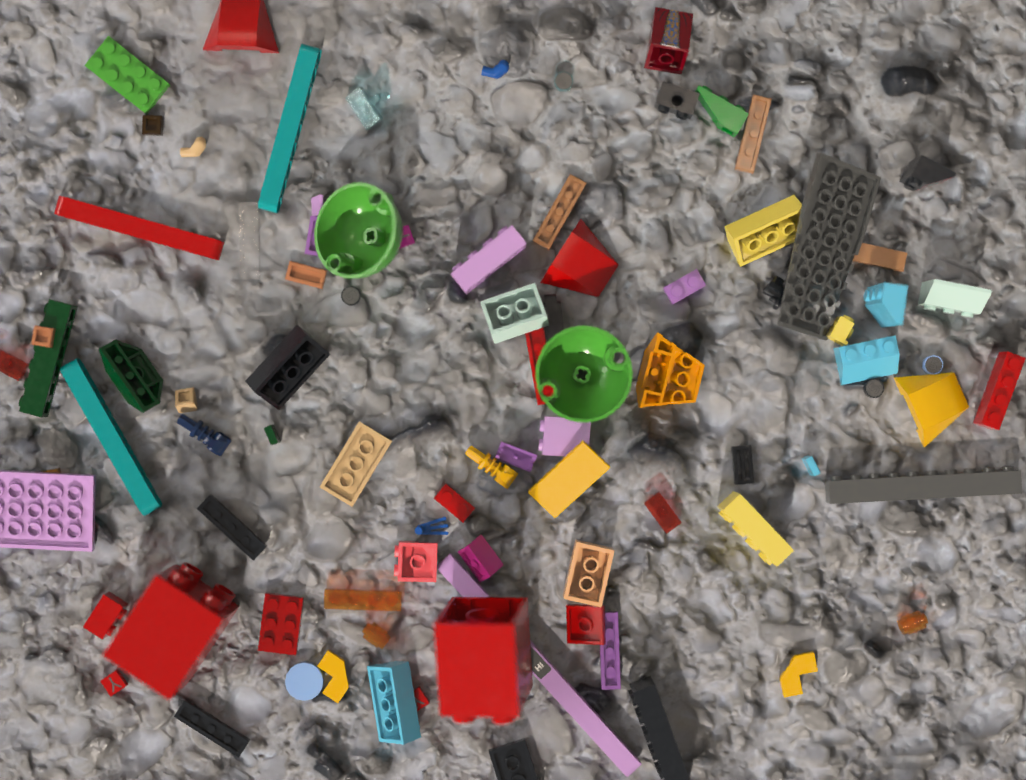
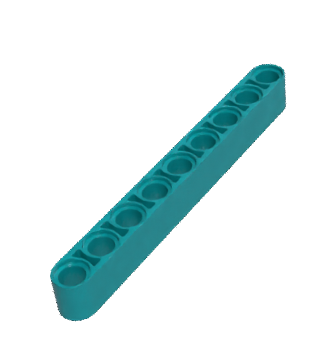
M301 44L259 197L258 209L278 213L280 210L321 58L322 50L320 48Z
M76 358L60 367L65 381L142 515L146 516L162 507L161 499L83 362Z

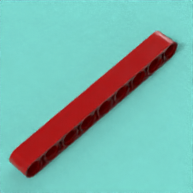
M60 195L54 211L55 215L218 261L224 246L223 241Z

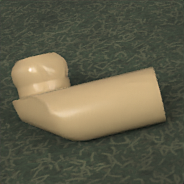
M197 137L191 147L180 148L181 157L200 156L206 148L205 138Z

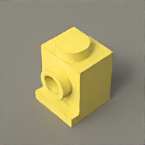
M846 315L836 317L833 326L830 327L826 336L833 342L846 346L848 344L846 338L849 339L854 331L852 328L855 324L853 323L854 320Z

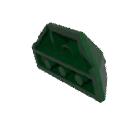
M117 339L99 348L106 373L128 404L142 413L160 404L163 379L141 348L123 343Z

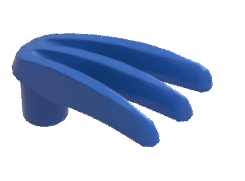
M442 517L418 525L415 528V533L417 535H448L449 532L431 530L446 528L449 525L430 526L431 524L446 520V517Z

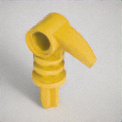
M472 445L465 453L479 464L478 469L482 470L485 468L484 472H491L490 476L493 477L495 475L494 480L506 489L510 487L519 474L506 464L502 467L503 463L500 461L496 463V458L492 460L489 452L485 455Z

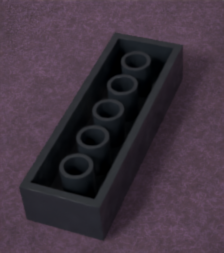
M649 676L629 683L631 689L628 690L633 706L637 705V708L634 709L640 725L644 723L641 729L647 743L651 742L647 745L653 761L657 760L654 764L660 779L690 780L653 679Z

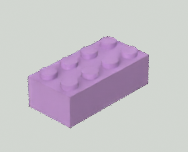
M513 225L509 228L507 226L503 227L498 232V237L494 240L492 238L488 239L482 244L483 248L479 252L477 250L473 251L467 256L468 260L464 264L459 262L452 268L453 272L451 275L466 295L526 248L527 243Z

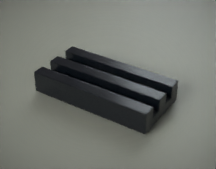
M751 445L731 446L734 484L754 483ZM737 450H739L741 480H739ZM744 450H747L749 480H746Z

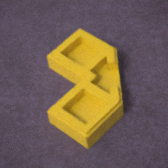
M328 649L317 667L332 676V679L322 693L336 703H339L349 688L345 660Z
M813 651L794 655L785 671L780 675L779 679L784 698L803 694L799 675L818 671Z

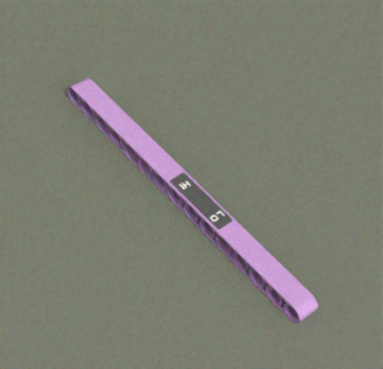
M451 553L437 564V569L462 597H491ZM530 640L532 674L622 773L629 777L642 765L640 760Z

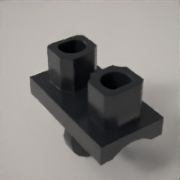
M778 276L770 281L762 292L770 297L769 300L774 303L773 309L775 310L781 306L785 289L782 287L784 280Z

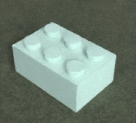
M535 283L480 301L494 344L549 326L547 314Z

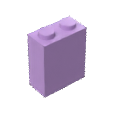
M544 416V420H540V431L543 432V439H539L538 450L542 451V455L566 456L582 440L589 445L591 422H574L563 417Z

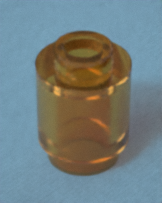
M917 610L902 616L900 620H897V624L903 635H910L926 629L928 620L924 613H920Z
M368 622L362 630L364 633L362 637L376 648L383 649L391 638L388 635L389 632L375 622L372 624Z

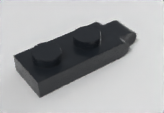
M556 294L544 295L545 303H543L549 322V326L544 327L546 343L553 336L564 330L561 301H557Z

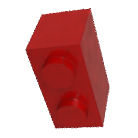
M111 592L103 594L83 628L101 639L107 636L111 637L117 629V626H115L117 621L122 620L126 615L128 603Z

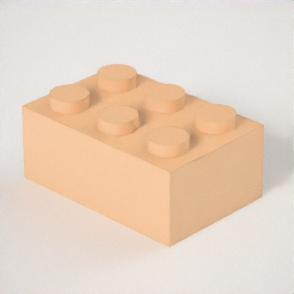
M575 539L563 598L602 607L614 549Z

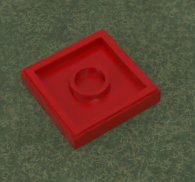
M577 604L566 605L567 644L605 645V605H602V607Z

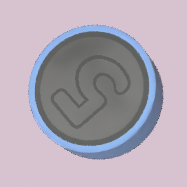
M928 356L923 360L922 368L927 374H938L943 369V361L938 356Z

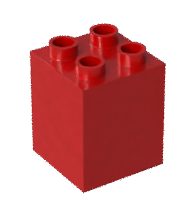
M183 562L181 567L175 564L155 575L102 655L168 700H171L189 683L240 607L232 602L236 595L229 588L219 583H216L211 588L200 580L203 572L188 562Z
M452 597L434 622L440 716H452L453 721L460 724L471 723L477 717H492V722L495 724H510L520 717L533 687L528 597Z

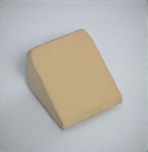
M194 387L175 390V407L179 413L198 410Z

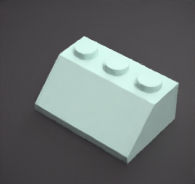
M932 279L922 282L918 305H923L926 310L935 311L938 308L943 309V313L954 314V312H959L963 317L973 318V315L981 314L992 290Z

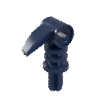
M181 414L177 420L179 425L191 432L190 437L195 438V436H198V441L204 440L203 444L208 445L207 449L218 456L223 455L232 441L231 438L219 431L214 434L215 430H208L209 426L207 425L203 427L204 423L201 420L196 422L185 414Z

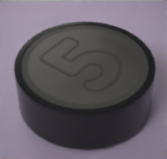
M348 286L343 289L341 298L345 304L353 306L359 303L361 293L356 287Z
M869 379L865 382L863 391L866 396L877 398L883 394L884 385L878 379Z

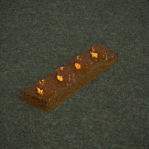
M328 588L324 591V609L401 611L402 591Z

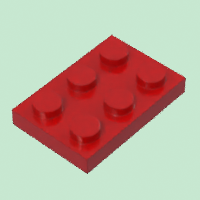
M265 593L258 651L297 655L304 597Z

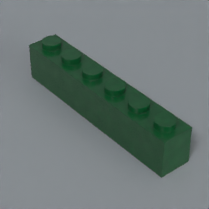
M51 299L45 304L44 320L39 326L56 329L53 348L34 345L35 353L29 362L30 372L24 381L25 390L19 400V412L38 417L49 416L60 375V367L63 364L78 306Z

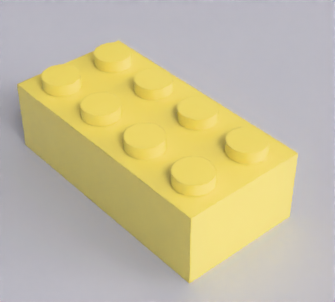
M733 491L717 506L720 509L719 515L725 521L734 524L732 528L739 535L747 538L745 542L752 549L760 552L758 556L765 563L778 566L794 551L741 494Z

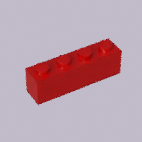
M1008 351L998 353L973 421L974 424L990 430H1000L1025 362V357Z

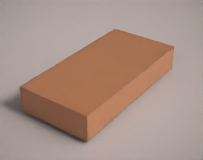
M290 261L285 279L323 289L328 271Z

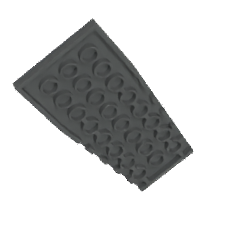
M824 153L816 154L799 216L777 322L779 326L821 340H828L826 334L829 326H833L835 320L832 318L834 311L841 304V301H839L841 292L846 290L848 283L845 280L848 273H852L854 255H858L881 177Z

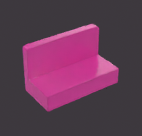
M479 535L470 544L458 551L480 583L491 577L503 566L502 561L483 535Z

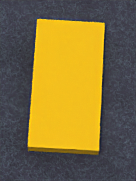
M582 440L528 490V494L556 518L610 469V465Z

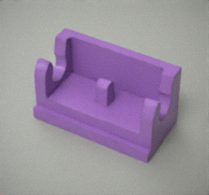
M501 441L495 458L531 472L537 454Z

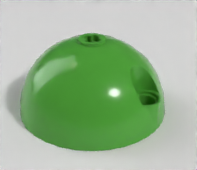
M361 182L342 186L328 197L319 211L314 230L316 251L323 265L333 274L351 279L366 278L384 270L397 255L403 236L402 219L394 203L393 196L374 185Z
M593 326L571 327L553 336L543 347L536 365V384L539 395L545 404L560 417L583 423L598 421L614 413L625 401L632 383L631 360L625 347L609 332ZM620 352L623 354L624 360L622 363L615 362V353ZM579 369H581L582 372H586L584 380H582L581 378H577V375L579 374ZM546 385H550L553 388V394L549 397L545 396L542 392L543 387Z

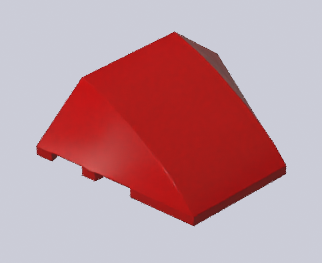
M221 0L202 50L260 51V53H279L264 0Z
M580 219L540 283L599 297L619 264L584 221Z

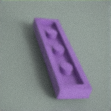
M618 611L605 612L606 644L600 645L601 689H621Z

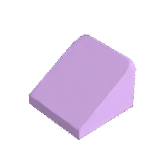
M323 195L311 198L312 216L318 217L319 211L326 201Z

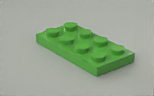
M109 36L84 65L146 115L170 86L168 82Z

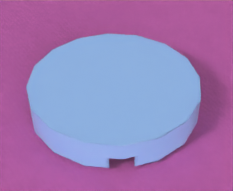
M303 661L297 663L286 674V689L297 700H311L323 688V674L320 668L312 662Z

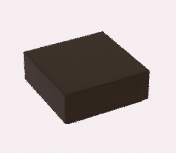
M143 115L142 134L163 136V116Z

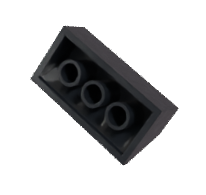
M296 325L245 382L254 393L280 410L329 357L330 353L299 325Z

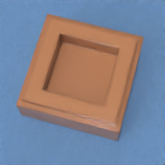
M34 325L31 344L53 348L56 329Z

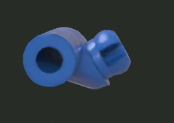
M501 60L494 68L483 66L481 75L499 79L508 72L509 63L506 60Z

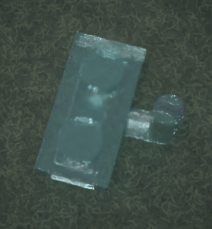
M358 87L345 99L365 129L370 130L383 119L375 104L378 101L388 100L390 94L388 92L376 93L369 98L363 87Z

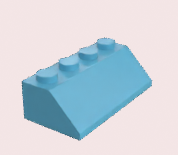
M393 661L367 666L379 742L404 745L421 738L409 662Z

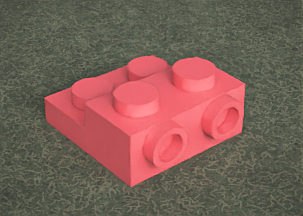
M399 541V545H395V557H398V564L394 565V576H398V581L436 582L438 543Z

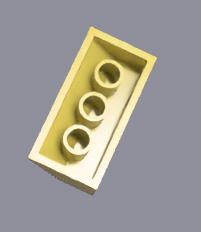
M795 195L724 226L727 240L740 267L794 243L802 203Z

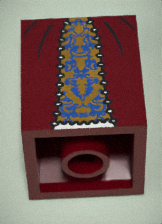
M655 7L644 68L682 74L690 47L692 13Z

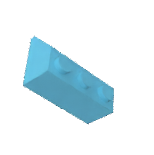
M884 282L870 286L865 290V307L882 328L903 325L907 285Z
M896 335L833 348L841 385L898 373L900 354Z

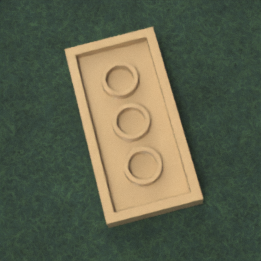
M359 421L320 485V488L353 507L391 445L392 440Z

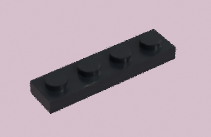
M212 494L197 508L253 561L267 547L257 535Z
M187 699L183 701L174 715L176 719L238 758L251 740Z

